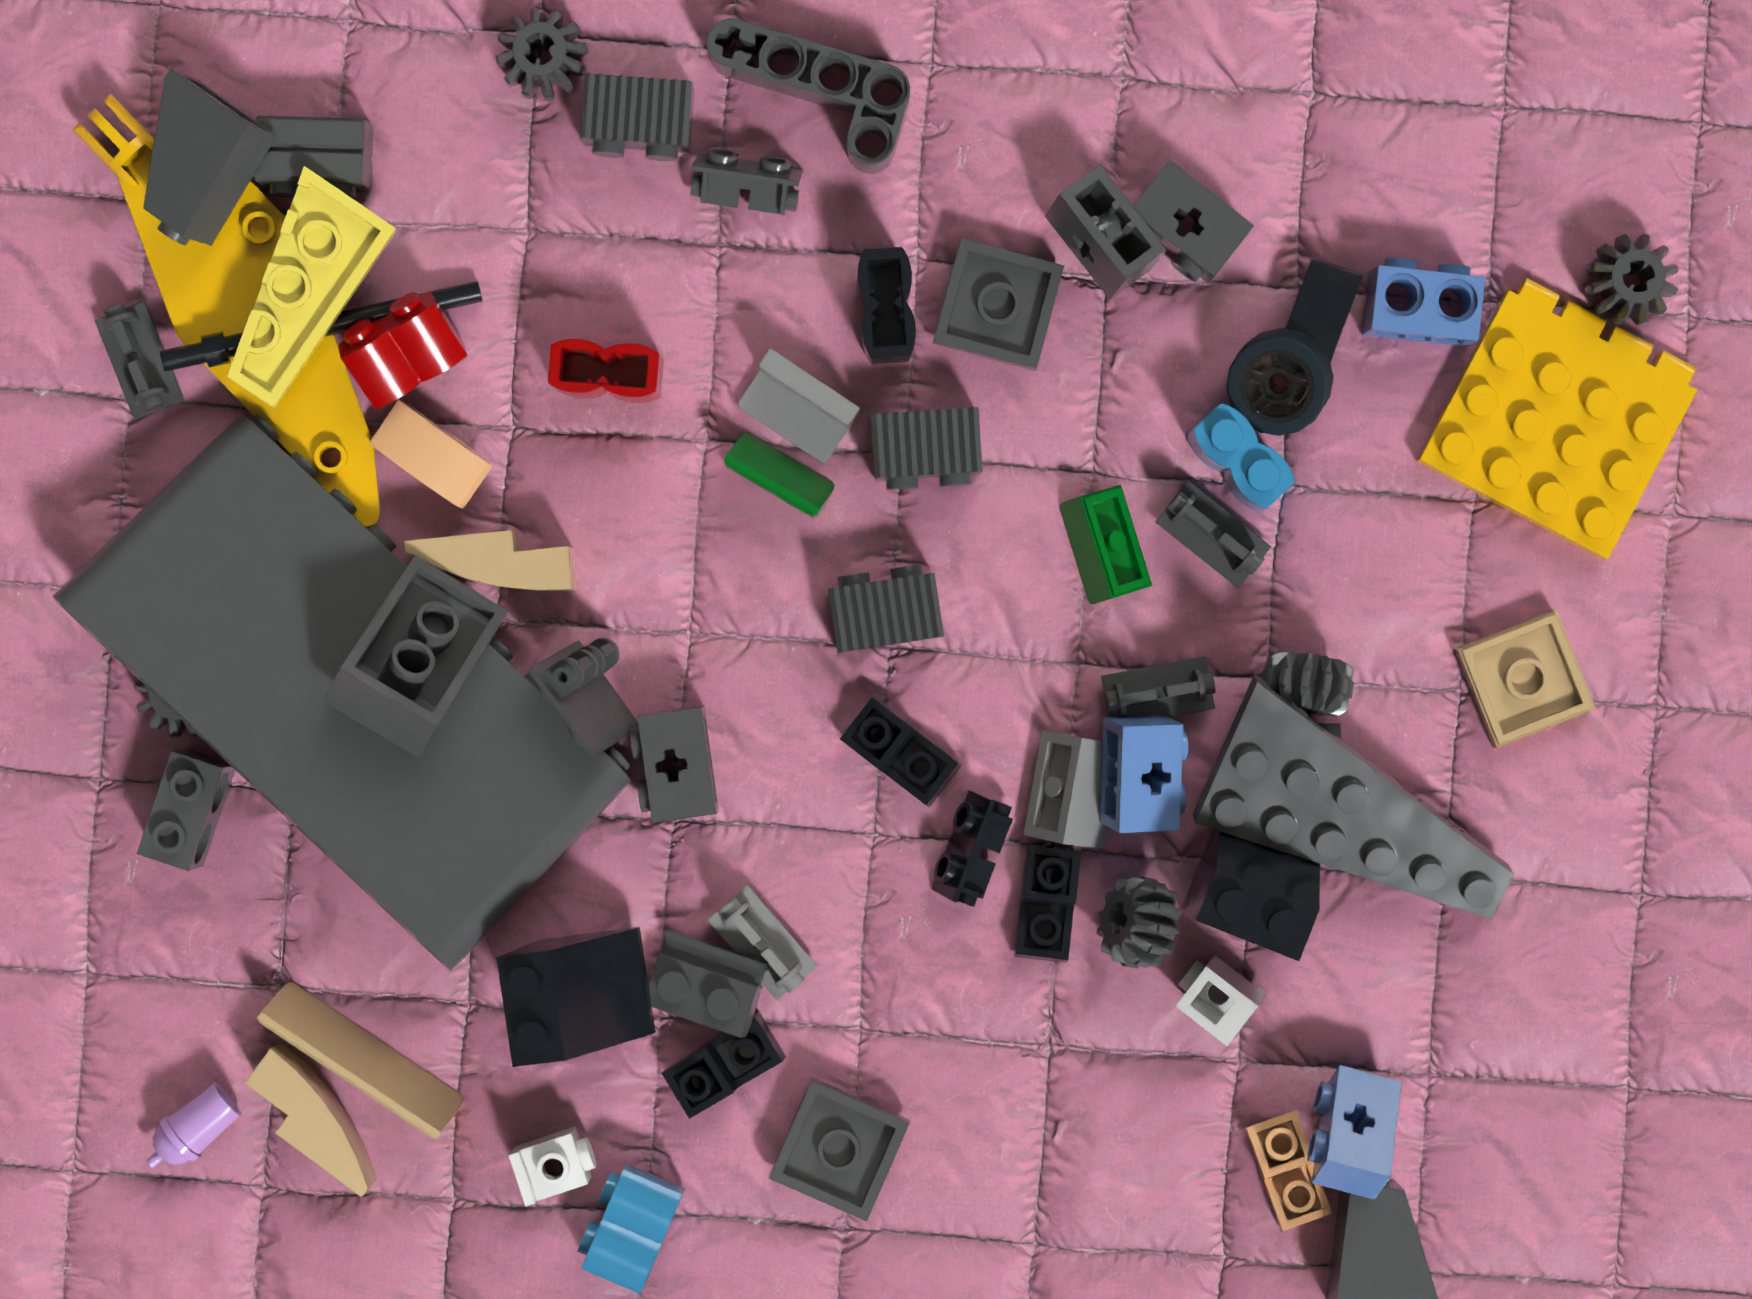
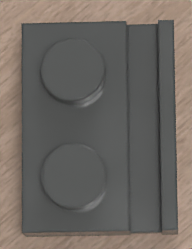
M666 930L662 952L658 955L649 983L652 1007L739 1038L747 1037L763 987L761 984L765 971L769 968L768 962L675 930Z

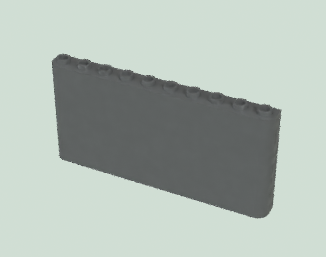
M240 414L52 597L71 617L451 972L630 784L631 780L625 773L630 768V764L613 747L607 748L591 759L586 750L572 739L568 731V725L555 707L540 695L536 681L528 672L523 676L509 663L513 658L512 653L494 636L419 758L324 703L323 700L340 667L407 566L392 553L396 545L380 528L372 525L367 530L352 516L357 512V509L344 494L336 488L328 493L314 480L318 472L301 454L295 451L289 456L275 443L279 436L264 419L255 415L250 420Z

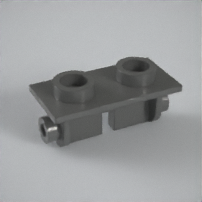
M720 148L708 149L707 154H697L692 165V171L703 172V176L693 175L690 195L700 197V203L738 208L740 189L750 190L748 210L785 215L786 210L796 212L799 190L789 189V187L799 186L803 169L791 167L792 162L790 160L774 156L761 157L760 162L738 159L739 154L737 152Z
M143 301L128 308H125L124 304H119L103 311L105 317L95 320V323L134 420L185 401L173 370L165 372L163 369L160 351L165 349L146 302Z
M1189 480L1155 521L1157 525L1237 588L1241 586L1249 574L1252 575L1265 559V554L1271 548L1268 543Z
M1206 656L1101 675L1108 717L1142 715L1174 717L1215 709L1213 694L1216 693L1215 682L1212 672L1209 673Z

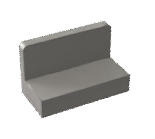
M770 348L758 365L759 372L738 402V406L741 410L819 462L826 463L859 415L860 407Z
M1042 730L1023 835L1066 845L1100 849L1105 846L1108 826L1100 822L1102 741Z

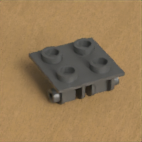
M598 638L584 647L578 640L528 669L536 681L540 695L555 707L568 725V731L572 739L586 750L591 759L629 735L631 727H638V721L604 676V673L615 666L619 660L618 646L608 638Z

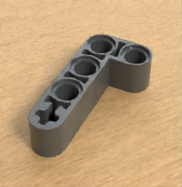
M728 18L719 21L712 27L707 38V48L712 65L718 73L732 79L853 114L847 136V154L851 164L857 170L869 174L881 172L890 165L909 107L911 86L908 77L901 69L890 64L738 19ZM733 38L739 39L741 48L745 52L735 51L732 59L725 58L723 47L720 45L729 46ZM761 44L759 67L754 68L752 54L757 55V45ZM778 53H790L797 58L799 64L792 73L778 75L769 68L770 60ZM833 67L843 69L850 77L848 84L843 89L837 91L825 88L820 82L821 75L827 69ZM891 83L900 90L901 97L893 105L882 106L872 98V90L878 84ZM869 133L880 136L886 144L884 152L873 158L861 155L856 148L858 139Z

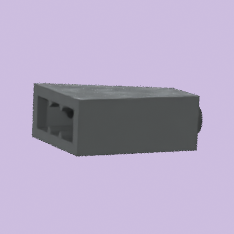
M169 69L164 78L143 209L161 221L157 229L170 239L182 245H187L191 239L212 246L277 135L199 80Z
M1389 1179L1374 1200L1340 1191L1326 1299H1438L1405 1190L1395 1180Z

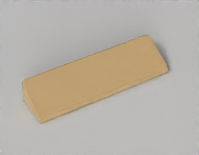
M294 982L284 985L257 1018L260 1024L432 1139H437L463 1103L464 1098L460 1093Z

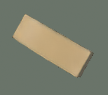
M513 530L404 541L405 552L418 556L436 568L469 580L504 588L532 591L577 590L572 547L564 546L520 551L518 532Z
M281 1041L270 1048L245 1084L288 1115L275 1134L362 1198L377 1180L367 1149L350 1116L326 1083L288 1046Z

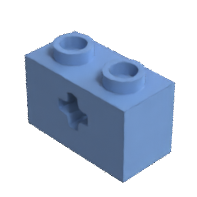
M1164 715L1103 717L1100 795L1101 823L1118 833L1180 830V814H1183L1186 808V791L1181 783L1182 762L1186 760L1188 755V739L1183 730L1184 724Z
M1339 1065L1328 1083L1321 1082L1319 1084L1313 1106L1314 1113L1321 1115L1319 1129H1314L1307 1151V1160L1314 1162L1312 1183L1373 1200L1377 1197L1391 1178L1402 1081Z

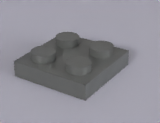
M961 238L933 344L1036 371L1065 265Z
M812 1077L771 1169L769 1179L867 1221L908 1129L910 1120Z

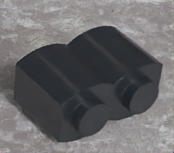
M902 247L866 249L860 257L858 288L861 301L865 307L862 320V343L871 365L909 362L914 350L916 326L913 313L908 305L912 284V271L909 258Z

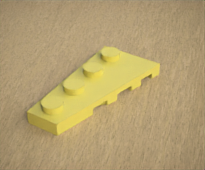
M305 166L300 175L292 204L281 227V234L273 256L263 276L262 286L254 308L250 312L227 375L228 378L274 409L397 231L395 227Z

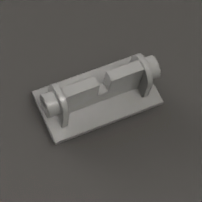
M749 885L708 919L710 924L734 951L768 962L769 968L765 971L762 984L776 1000L780 999L785 993H790L804 981V977L817 967V964Z

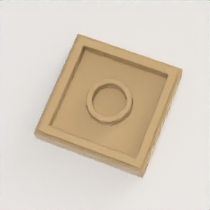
M1551 610L1454 649L1493 748H1499L1596 709L1557 610Z

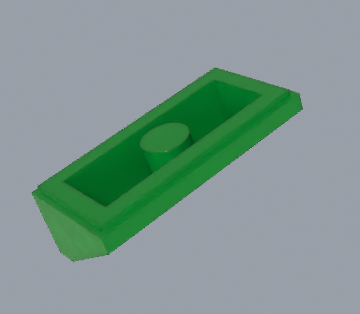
M751 433L742 434L723 460L725 466L813 519L819 516L835 487L832 481Z
M1121 485L1086 494L1059 505L1090 604H1096L1153 586Z

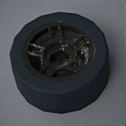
M1278 328L1261 332L1242 347L1229 367L1226 387L1231 407L1239 411L1249 421L1253 429L1260 433L1281 436L1299 432L1316 420L1331 396L1334 376L1330 359L1316 340L1301 331ZM1276 373L1284 374L1289 379V386L1283 388L1281 392L1274 390L1276 384L1271 376Z

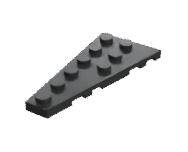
M1254 674L1193 812L1195 823L1492 920L1514 875L1509 864L1465 831L1455 828L1439 816L1433 807L1421 798H1415L1403 789L1397 780L1336 734L1331 735L1311 720L1304 710L1293 702H1287L1271 690L1269 684Z

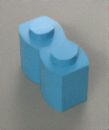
M1221 403L1213 408L1186 434L1195 455L1208 467L1222 472L1225 483L1233 496L1250 509L1256 511L1267 509L1295 483L1293 473L1283 457L1272 448L1258 443L1256 433L1249 421L1239 411L1226 404Z
M629 1164L625 1165L621 1175L610 1172L598 1200L599 1203L607 1206L600 1225L589 1222L577 1252L586 1255L581 1269L641 1294L685 1188Z

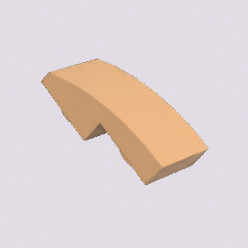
M399 399L369 443L414 478L462 509L465 508L493 466L459 438L446 433L410 404Z
M1297 1110L1247 1127L1246 1131L1281 1232L1333 1214L1323 1186L1312 1183L1314 1162L1307 1160L1309 1142Z

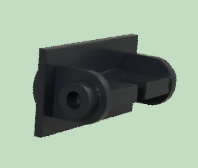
M968 791L965 802L961 803L953 818L954 831L947 850L941 854L936 862L933 891L954 902L959 901L975 907L978 898H984L996 863L981 858L980 854L983 848L997 853L1001 852L1013 818L1009 817L1012 809L1011 806L993 799L990 800L973 791Z

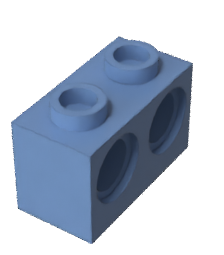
M1387 258L1385 259V266L1378 265L1369 272L1362 335L1464 347L1479 341L1486 277L1470 275L1471 267L1458 264L1438 265V271L1417 269L1418 262L1415 260ZM1389 285L1401 286L1408 293L1409 306L1406 311H1396L1388 305L1385 293ZM1442 291L1454 292L1460 298L1462 310L1458 317L1447 316L1441 310L1439 297Z

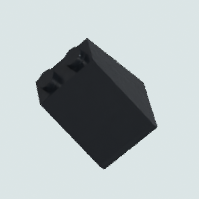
M1212 829L1181 909L1200 923L1300 961L1320 910V864Z
M640 927L542 939L496 957L512 1067L566 1061L656 1032Z

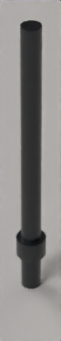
M478 281L431 291L442 310L483 302ZM397 299L343 310L325 336L344 333L352 325L365 319L375 322L385 318L391 313L389 308ZM223 331L201 336L202 342L161 350L160 358L163 369L167 372L207 363L209 368L231 363L230 357L235 356L243 333L225 336Z

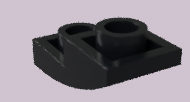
M1312 257L1285 329L1301 331L1316 340L1328 355L1331 363L1364 274ZM1277 351L1273 365L1311 378L1310 371L1302 359L1289 352Z
M871 697L840 738L846 745L928 807L933 804L962 766L873 697Z
M1028 845L1014 957L1061 963L1068 962L1081 852Z
M757 1012L753 1016L747 1037L739 1038L724 1032L685 1056L661 1074L690 1119L733 1094L738 1087L783 1062L786 1056L762 1016Z

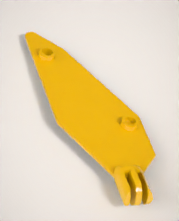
M112 94L108 95L103 101L137 137L128 142L96 108L87 116L120 149L115 157L80 123L72 131L118 178L177 337L185 345L202 342L201 336L223 331L225 336L243 333L262 286V279L267 265L271 261L281 234L280 230L285 216L250 181L212 246L191 239L187 245H182L164 235L157 229L161 221L143 209L154 138ZM335 335L325 336L275 409L227 377L234 357H230L231 363L210 368L207 363H203L253 416H260L275 430L279 436L278 442L291 455L295 451L298 452L316 469L318 475L314 479L328 493L336 488L353 503L357 512L352 516L364 527H370L378 522L380 518L375 448L369 444L372 437L347 368L340 358ZM336 448L341 454V460L337 466L328 468L323 463V454L328 449Z

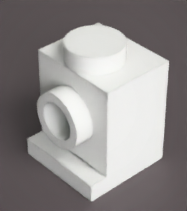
M1214 955L1206 966L1197 960L1180 981L1178 986L1184 989L1186 993L1177 1003L1176 1007L1228 1046L1258 1008L1268 991L1260 985L1256 987ZM1212 985H1215L1229 997L1219 998L1215 996L1212 991Z
M576 1126L517 1145L508 1155L525 1207L535 1204L539 1200L587 1185L592 1177L590 1170L597 1167L589 1139L587 1137L580 1139ZM551 1158L558 1159L563 1165V1173L558 1176L548 1174L544 1167L545 1161Z

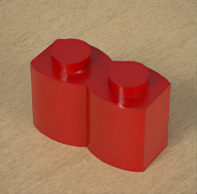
M431 291L421 295L411 292L400 297L390 306L389 311L391 313L385 318L375 322H371L369 319L357 322L344 332L342 336L344 340L338 344L341 360L374 409L383 407L401 398L421 382L442 374L467 356L464 342Z
M565 339L551 344L548 383L562 394L574 398H596L608 393L625 402L645 403L661 398L664 360L657 351L640 344L623 343L604 349L602 346L588 340Z

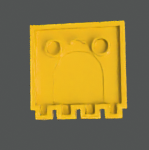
M1525 278L1517 293L1508 290L1502 296L1416 462L1602 560H1607L1697 392L1696 388L1688 385L1695 373L1696 367L1664 350L1658 353L1652 365L1646 363L1653 350V344L1617 325L1613 326L1605 340L1599 338L1607 322L1606 319L1570 300L1565 303L1559 315L1552 313L1560 295Z

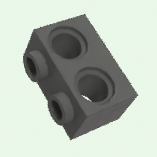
M189 749L171 751L137 854L186 871L202 867L235 769L225 761Z

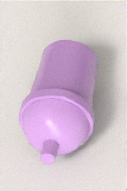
M213 1083L171 1116L166 1115L159 1121L160 1126L156 1129L153 1136V1146L156 1152L146 1160L150 1167L154 1168L162 1160L172 1165H183L189 1161L195 1162L201 1157V1152L242 1115L239 1107L220 1085Z

